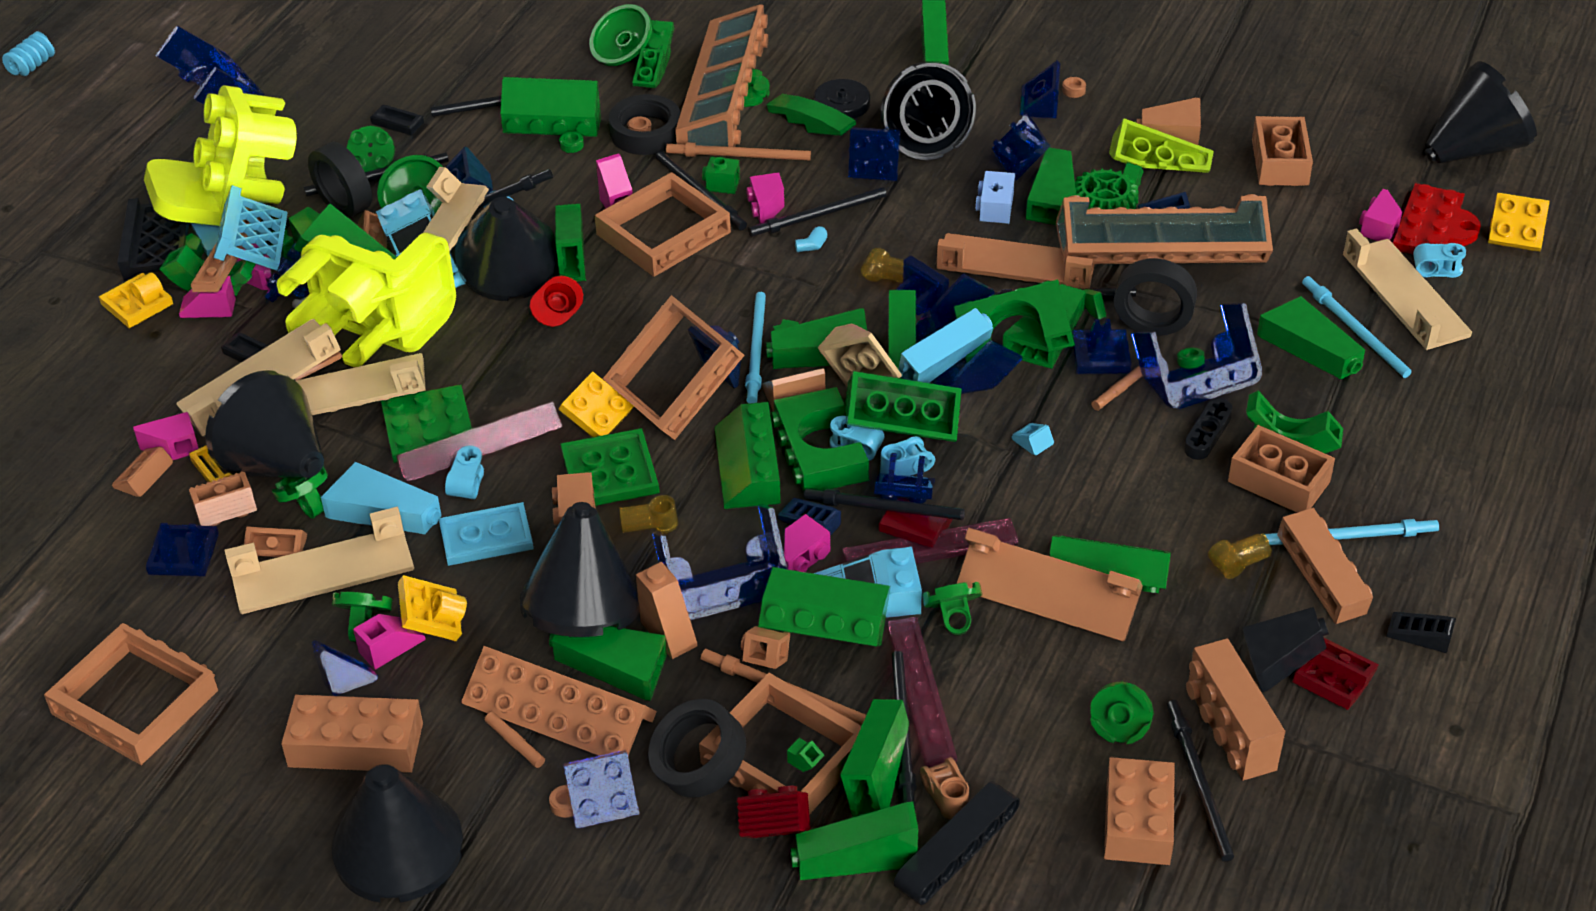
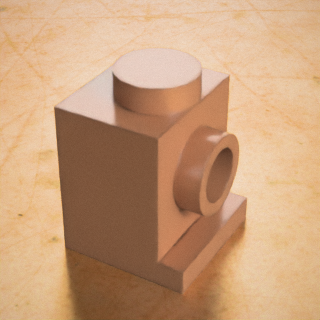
M757 626L751 628L743 635L741 640V650H743L742 661L777 669L787 662L791 632L782 633Z

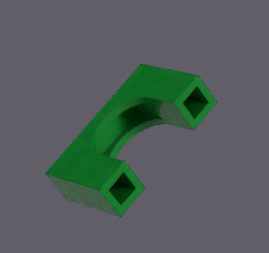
M1058 279L954 306L957 319L977 308L981 314L984 313L989 317L993 330L1006 318L1016 315L1032 317L1042 326L1048 352L1075 346ZM991 337L965 356L970 372L996 366Z
M837 387L774 400V411L770 412L773 428H778L779 444L781 447L785 446L786 448L785 457L787 464L793 466L794 482L796 485L800 484L803 493L806 489L824 491L827 488L833 489L869 481V460L861 442L823 449L813 447L802 440L806 435L814 431L830 428L831 421L835 417L845 416V405Z

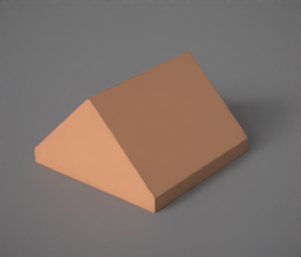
M824 368L762 383V389L772 410L774 411V400L825 390Z

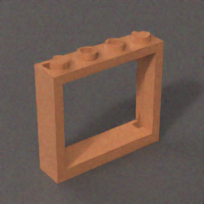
M672 172L595 215L596 234L653 277L731 233L730 213ZM671 196L704 218V220L653 249L620 226Z
M671 295L650 322L644 326L632 344L627 347L626 351L611 367L603 380L659 429L675 440L745 355ZM685 316L720 346L662 417H660L626 386Z
M122 623L48 690L44 696L52 715L142 765L218 691L214 678L215 674L207 669L205 664L200 665L192 661L185 653H178L170 649L163 641H155L146 636L142 630H135ZM129 652L190 684L139 735L78 701L84 693Z
M768 673L730 712L742 727L766 703H769L842 746L801 790V792L808 793L810 815L842 780L841 772L861 729V725L773 674ZM718 725L699 743L700 759L703 765L714 756L719 747L721 732ZM742 761L738 771L729 781L733 786L741 787L746 791L767 789L768 794L778 793V787L785 786L745 761Z

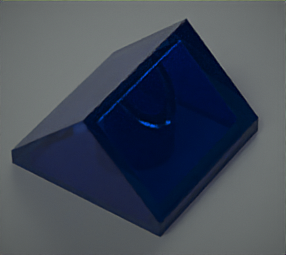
M1058 60L1022 85L1020 114L1023 117L1057 118L1060 62Z
M313 641L312 648L324 685L333 696L376 682L378 675L369 665L321 642Z

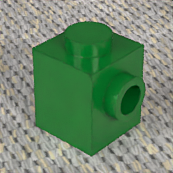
M710 157L708 165L704 166L702 171V180L706 181V189L710 192L735 194L740 181L739 160Z

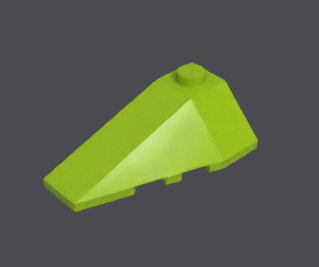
M1123 118L1113 134L1109 151L1113 159L1126 164L1128 162L1138 165L1142 168L1206 173L1210 171L1214 153L1213 150Z

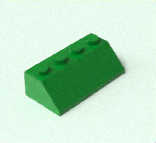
M503 77L501 96L503 133L562 135L566 132L574 131L582 136L597 137L601 123L598 81Z
M853 371L847 384L845 402L846 423L851 426L956 442L962 389Z
M769 403L741 404L715 426L724 509L781 504L780 478Z
M1061 535L1052 536L1050 557L1106 574L1113 571L1139 579L1143 585L1141 591L1159 593L1160 588L1166 589L1171 556L1169 551Z
M773 567L763 595L758 627L880 646L882 645L890 586Z

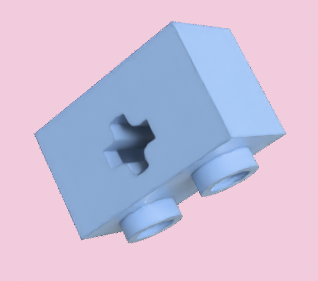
M985 171L984 181L979 180L978 195L980 196H977L976 211H980V221L1010 224L1015 173Z

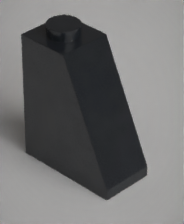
M1314 607L1242 627L1262 692L1274 687L1327 648L1323 636L1329 635L1324 617L1317 619Z

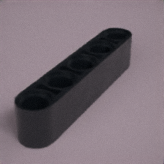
M994 781L989 782L903 865L894 879V886L920 905L927 903L1014 816L1019 807L1020 799Z

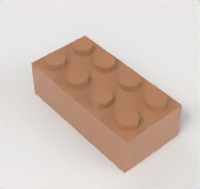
M1227 638L1195 647L1192 662L1189 663L1190 675L1189 681L1186 683L1187 693L1198 704L1203 721L1205 723L1208 722L1211 726L1216 743L1224 748L1230 767L1233 770H1237L1242 781L1277 771L1285 730L1231 642Z
M295 695L282 740V748L287 765L293 768L369 771L375 766L386 764L393 766L401 772L412 773L423 726L419 701L415 699Z

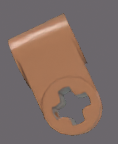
M949 757L942 764L931 768L927 766L920 768L921 780L926 791L932 796L941 814L951 820L969 802V786L961 775L953 758Z

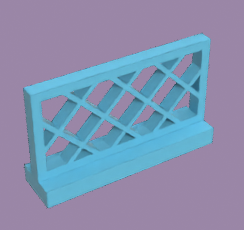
M232 185L223 208L214 258L224 261L226 254L277 270L280 264L288 212L240 196L242 188ZM270 216H273V217H276V218H279V219L273 220ZM257 217H260L263 222H260ZM243 220H248L251 224H246ZM267 228H272L275 232L271 233ZM258 230L261 235H257L254 231ZM244 232L248 237H243L240 233ZM265 241H270L273 245L269 246ZM256 243L260 248H255L252 244ZM237 246H242L246 250L237 248Z

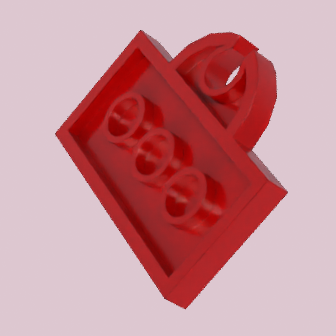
M1415 183L1393 244L1400 252L1413 254L1414 249L1424 243H1457L1467 246L1477 240L1481 223L1477 216L1461 209L1465 193Z

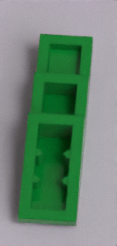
M781 94L766 104L769 113L785 114L788 123L805 124L807 133L841 136L856 125L854 119L820 102L800 96Z

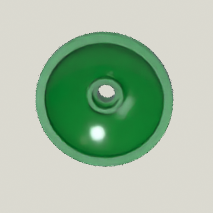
M633 4L621 5L608 11L599 19L592 30L589 42L592 55L600 63L609 66L621 65L637 57L640 54L641 48L646 47L651 37L652 21L650 16L643 8Z
M424 155L406 156L392 163L385 170L378 184L377 195L381 208L421 189L433 208L434 213H436L442 202L427 188V185L438 168L443 166L433 158Z

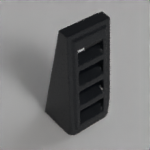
M1393 612L1386 637L1447 653L1456 618L1441 615ZM1399 623L1405 624V628L1398 629ZM1411 627H1416L1417 630H1411Z

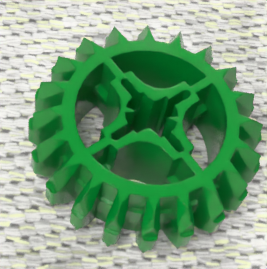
M1101 168L1099 171L1091 169L1090 173L1083 172V175L1078 176L1075 181L1076 195L1089 197L1087 210L1095 207L1101 209H1115L1118 207L1135 209L1138 204L1139 190L1138 186L1135 185V180L1130 179L1128 174L1122 175L1121 171L1114 172L1112 168L1110 170Z

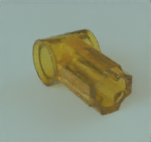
M881 248L872 249L861 267L862 275L867 280L874 282L886 278L911 284L916 271V263L890 257L889 253Z
M668 495L656 496L651 500L650 504L620 508L623 532L654 528L658 532L668 533L678 526L675 501Z
M1262 533L1232 544L1228 540L1219 541L1209 550L1208 557L1225 578L1232 579L1241 574L1246 566L1270 557L1272 549L1268 538Z

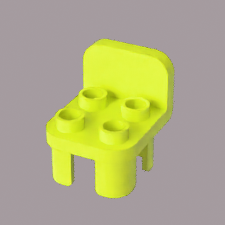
M226 85L220 88L218 94L209 93L204 104V121L211 125L208 138L199 137L196 140L194 163L167 159H154L147 163L144 183L154 210L159 215L174 221L220 226L224 204L232 185L242 188L240 194L242 197L261 203L279 204L283 198L285 187L281 181L267 180L264 161L265 157L289 160L294 155L296 146L295 123L290 118L275 116L276 110H283L285 106L284 100L282 98L243 93L240 87Z
M427 232L420 234L396 259H393L383 251L372 252L352 245L337 235L331 237L317 235L302 249L301 258L277 281L278 293L284 296H288L299 284L306 282L310 295L286 318L288 333L309 320L315 319L320 326L327 323L332 329L334 336L341 329L361 335L342 355L344 364L351 367L364 365L383 344L405 352L419 350L448 320L456 301V289L448 243L446 239Z

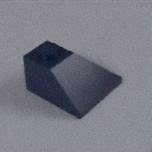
M466 146L446 166L461 183L484 185L489 189L487 194L492 192L491 174Z
M691 326L688 332L701 362L705 364L720 345L697 326ZM710 326L739 350V340L731 331L726 332L719 326ZM741 360L724 380L734 389L739 385Z

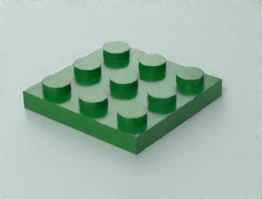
M461 385L381 400L394 463L456 451L465 446L476 447Z
M642 428L561 443V452L567 474L592 473L595 506L660 493L659 483Z

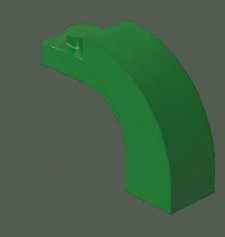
M184 245L170 252L159 270L177 286L189 292L192 289V281L205 261L199 258L187 245ZM241 260L234 264L228 276L231 278L235 296H237L242 285L251 279V272L256 263Z
M1259 390L1249 394L1246 414L1249 420L1255 423L1254 429L1257 425H1260L1325 454L1341 448L1344 428L1329 411L1307 419H1294L1276 411Z

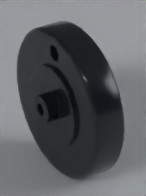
M835 79L823 83L815 90L814 101L825 104L852 119H856L869 110L870 92L866 86L857 81Z

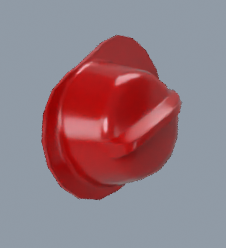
M557 276L551 278L530 300L532 315L543 325L551 327L562 325L583 303L582 288L577 281L570 277Z

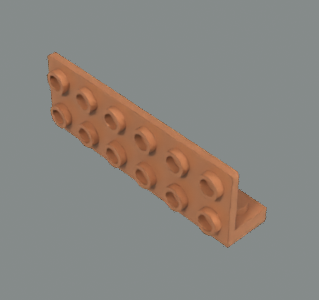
M947 233L944 239H939L937 245V269L1023 280L1026 282L1042 283L1058 279L1060 285L1063 284L1082 289L1090 288L1095 266L1093 259L1067 256L1066 264H1064L1061 248L950 233Z
M968 528L965 540L970 545L957 584L967 582L968 588H973L972 583L979 582L983 594L981 598L1122 642L1126 640L1143 587L1139 579L1110 571L1109 574L1001 542L997 536Z
M486 646L482 649L462 699L464 705L485 713L494 712L501 719L622 765L626 763L642 719L653 723L657 712L643 704Z

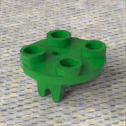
M366 126L354 130L347 143V149L358 160L364 172L388 167L393 161L395 154L394 141L380 127Z

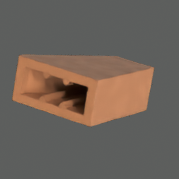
M1200 98L1142 109L1141 119H1137L1136 123L1198 145L1201 128Z
M662 562L636 574L640 621L648 632L665 635L667 654L671 659L697 647V640L676 577Z

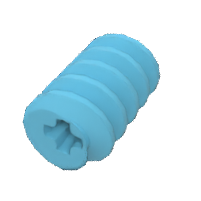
M35 31V33L24 39L22 43L17 44L16 47L5 53L2 60L5 68L11 74L27 76L30 71H34L36 67L42 65V62H46L49 57H53L55 50L43 33Z

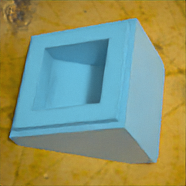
M1029 423L1011 436L1013 441L1033 455H1038L1054 444L1049 426L1043 424Z

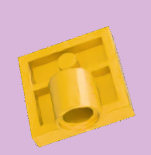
M1497 193L1490 223L1488 243L1540 252L1550 201Z
M152 272L146 275L141 273L99 296L101 305L128 328L139 324L173 304L172 297L163 290L161 282Z
M592 371L561 404L558 410L590 436L598 437L611 434L632 411L634 406Z
M403 575L398 582L402 628L457 641L462 634L460 621L466 611V598L457 595L456 589Z

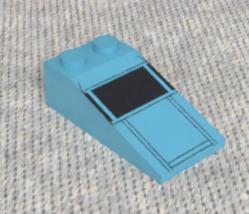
M421 189L376 211L383 231L396 257L424 232L435 215L433 208ZM450 251L452 271L454 273L458 271V268Z
M912 547L881 550L813 573L890 586L886 618L921 614L922 588Z

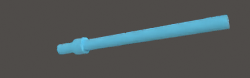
M1310 276L1303 279L1302 284L1313 293V298L1319 304L1326 305L1403 378H1407L1411 374L1412 370L1332 297V293L1325 286L1318 285Z
M757 292L755 295L749 374L745 380L747 403L749 404L757 403L758 391L761 389L762 377L759 374L766 295L763 292Z
M1415 519L1401 520V523L1332 528L1328 530L1334 539L1337 540L1400 534L1403 537L1416 536L1417 533L1439 531L1438 520L1415 521ZM1278 533L1264 535L1266 546L1283 543L1278 537Z

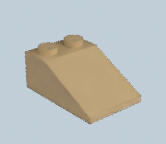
M852 323L835 327L818 347L846 387L853 371L900 378L902 376L873 334Z

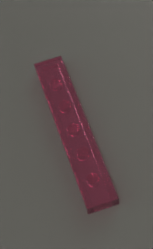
M552 401L397 455L396 458L407 483L452 467L456 454L462 447L475 446L480 449L483 456L560 429L562 424Z
M1006 518L942 530L933 548L897 538L843 548V557L846 563L881 550L912 547L915 563L918 564L966 555L970 545L965 540L968 528L997 536L1001 542L1014 546L1018 545V536L1011 519Z
M913 617L888 621L887 628L894 652L901 651L904 655L907 701L925 766L931 768L942 764L949 757L953 758L957 764L956 751L918 619Z

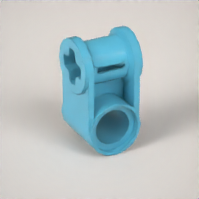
M1457 243L1420 244L1413 251L1416 270L1423 277H1458L1463 273L1461 263L1462 259L1466 256V249Z
M846 416L835 417L830 424L831 431L833 432L829 441L831 448L861 442L869 461L875 457L885 438L882 430L847 425Z
M917 436L895 444L886 445L881 451L880 475L883 479L894 482L914 474L924 473L934 465L935 456L924 448L923 440Z
M465 446L458 450L452 468L446 478V495L476 499L482 477L484 476V468L480 464L482 453L479 448Z

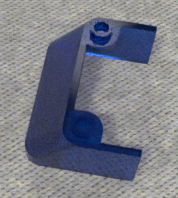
M178 25L156 54L158 58L175 66L179 71L178 75L183 80L189 83L192 80L200 86L193 98L202 104H205L206 96L209 93L218 94L223 85L240 87L243 93L265 95L228 54Z
M962 274L920 318L916 325L917 341H922L955 321L957 317L954 306L968 301L973 302L988 298L995 293L994 289ZM989 340L968 363L965 357L932 380V382L936 385L961 388V394L990 390L996 387L1023 358L1020 354Z
M1246 303L1220 305L1227 331L1221 332L1213 338L1211 342L1213 358L1205 360V363L1198 368H1179L1169 372L1167 362L1161 356L1156 333H1131L1141 373L1168 407L1175 409L1185 408L1259 382L1262 377V366Z
M765 504L758 505L764 534L753 536L746 543L745 554L747 562L693 576L690 565L685 559L670 556L666 535L659 531L652 532L658 562H662L678 580L690 620L762 602L772 568L787 569L773 507Z

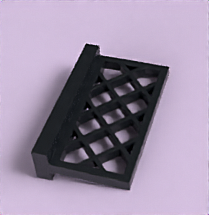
M139 198L128 199L117 262L124 282L134 278L138 273L160 271L159 269L168 254L185 245L189 223L168 219L161 224L159 221L164 217L158 213L152 217L147 216V213L156 212L152 203L141 205ZM176 223L180 224V226L176 229H170V227H172ZM151 226L156 227L149 233L145 232ZM163 232L167 234L160 240L156 238ZM173 239L178 240V242H176L172 246L168 245V243L171 242ZM148 242L153 243V245H151L147 249L142 248ZM160 248H162V249L165 250V251H163L162 253H160L158 256H156L155 254H153V253H155L156 251H158ZM146 258L151 259V260H150L149 262H147V263L139 264L140 262H142V261H143L144 259H146Z

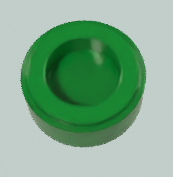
M566 132L559 138L560 148L564 152L575 153L584 147L583 136L578 132Z
M1185 348L1177 354L1178 365L1182 368H1198L1205 363L1204 351L1199 348Z

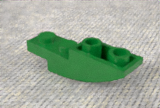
M651 20V37L646 47L641 48L632 82L633 86L656 88L661 82L671 54L670 44L674 32V22Z

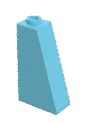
M975 308L901 353L898 369L902 374L901 378L930 383L990 339L993 327L989 317L984 313L981 314Z
M357 462L321 497L325 517L333 520L372 526L370 513L398 507L404 531L426 534L433 525L439 522L441 517L438 496Z

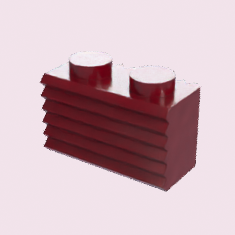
M797 786L778 787V793L768 794L767 789L749 790L747 797H738L737 799L740 837H773L798 834L810 830L808 793L797 791Z

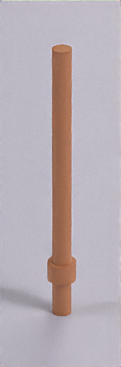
M686 142V145H666V153L685 154V157L710 155L811 161V151L705 146L696 145L694 142Z
M704 649L701 655V660L720 667L722 672L731 676L737 674L759 683L767 675L764 672L740 663V659L731 655L723 656L708 649ZM790 684L862 726L866 717L865 714Z

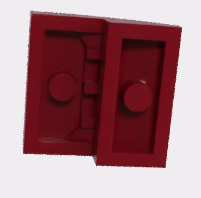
M902 497L898 499L900 501L915 502ZM887 511L879 523V531L933 548L939 536H944L953 519Z
M1324 638L1327 648L1298 669L1293 683L1349 710L1372 679L1379 664Z

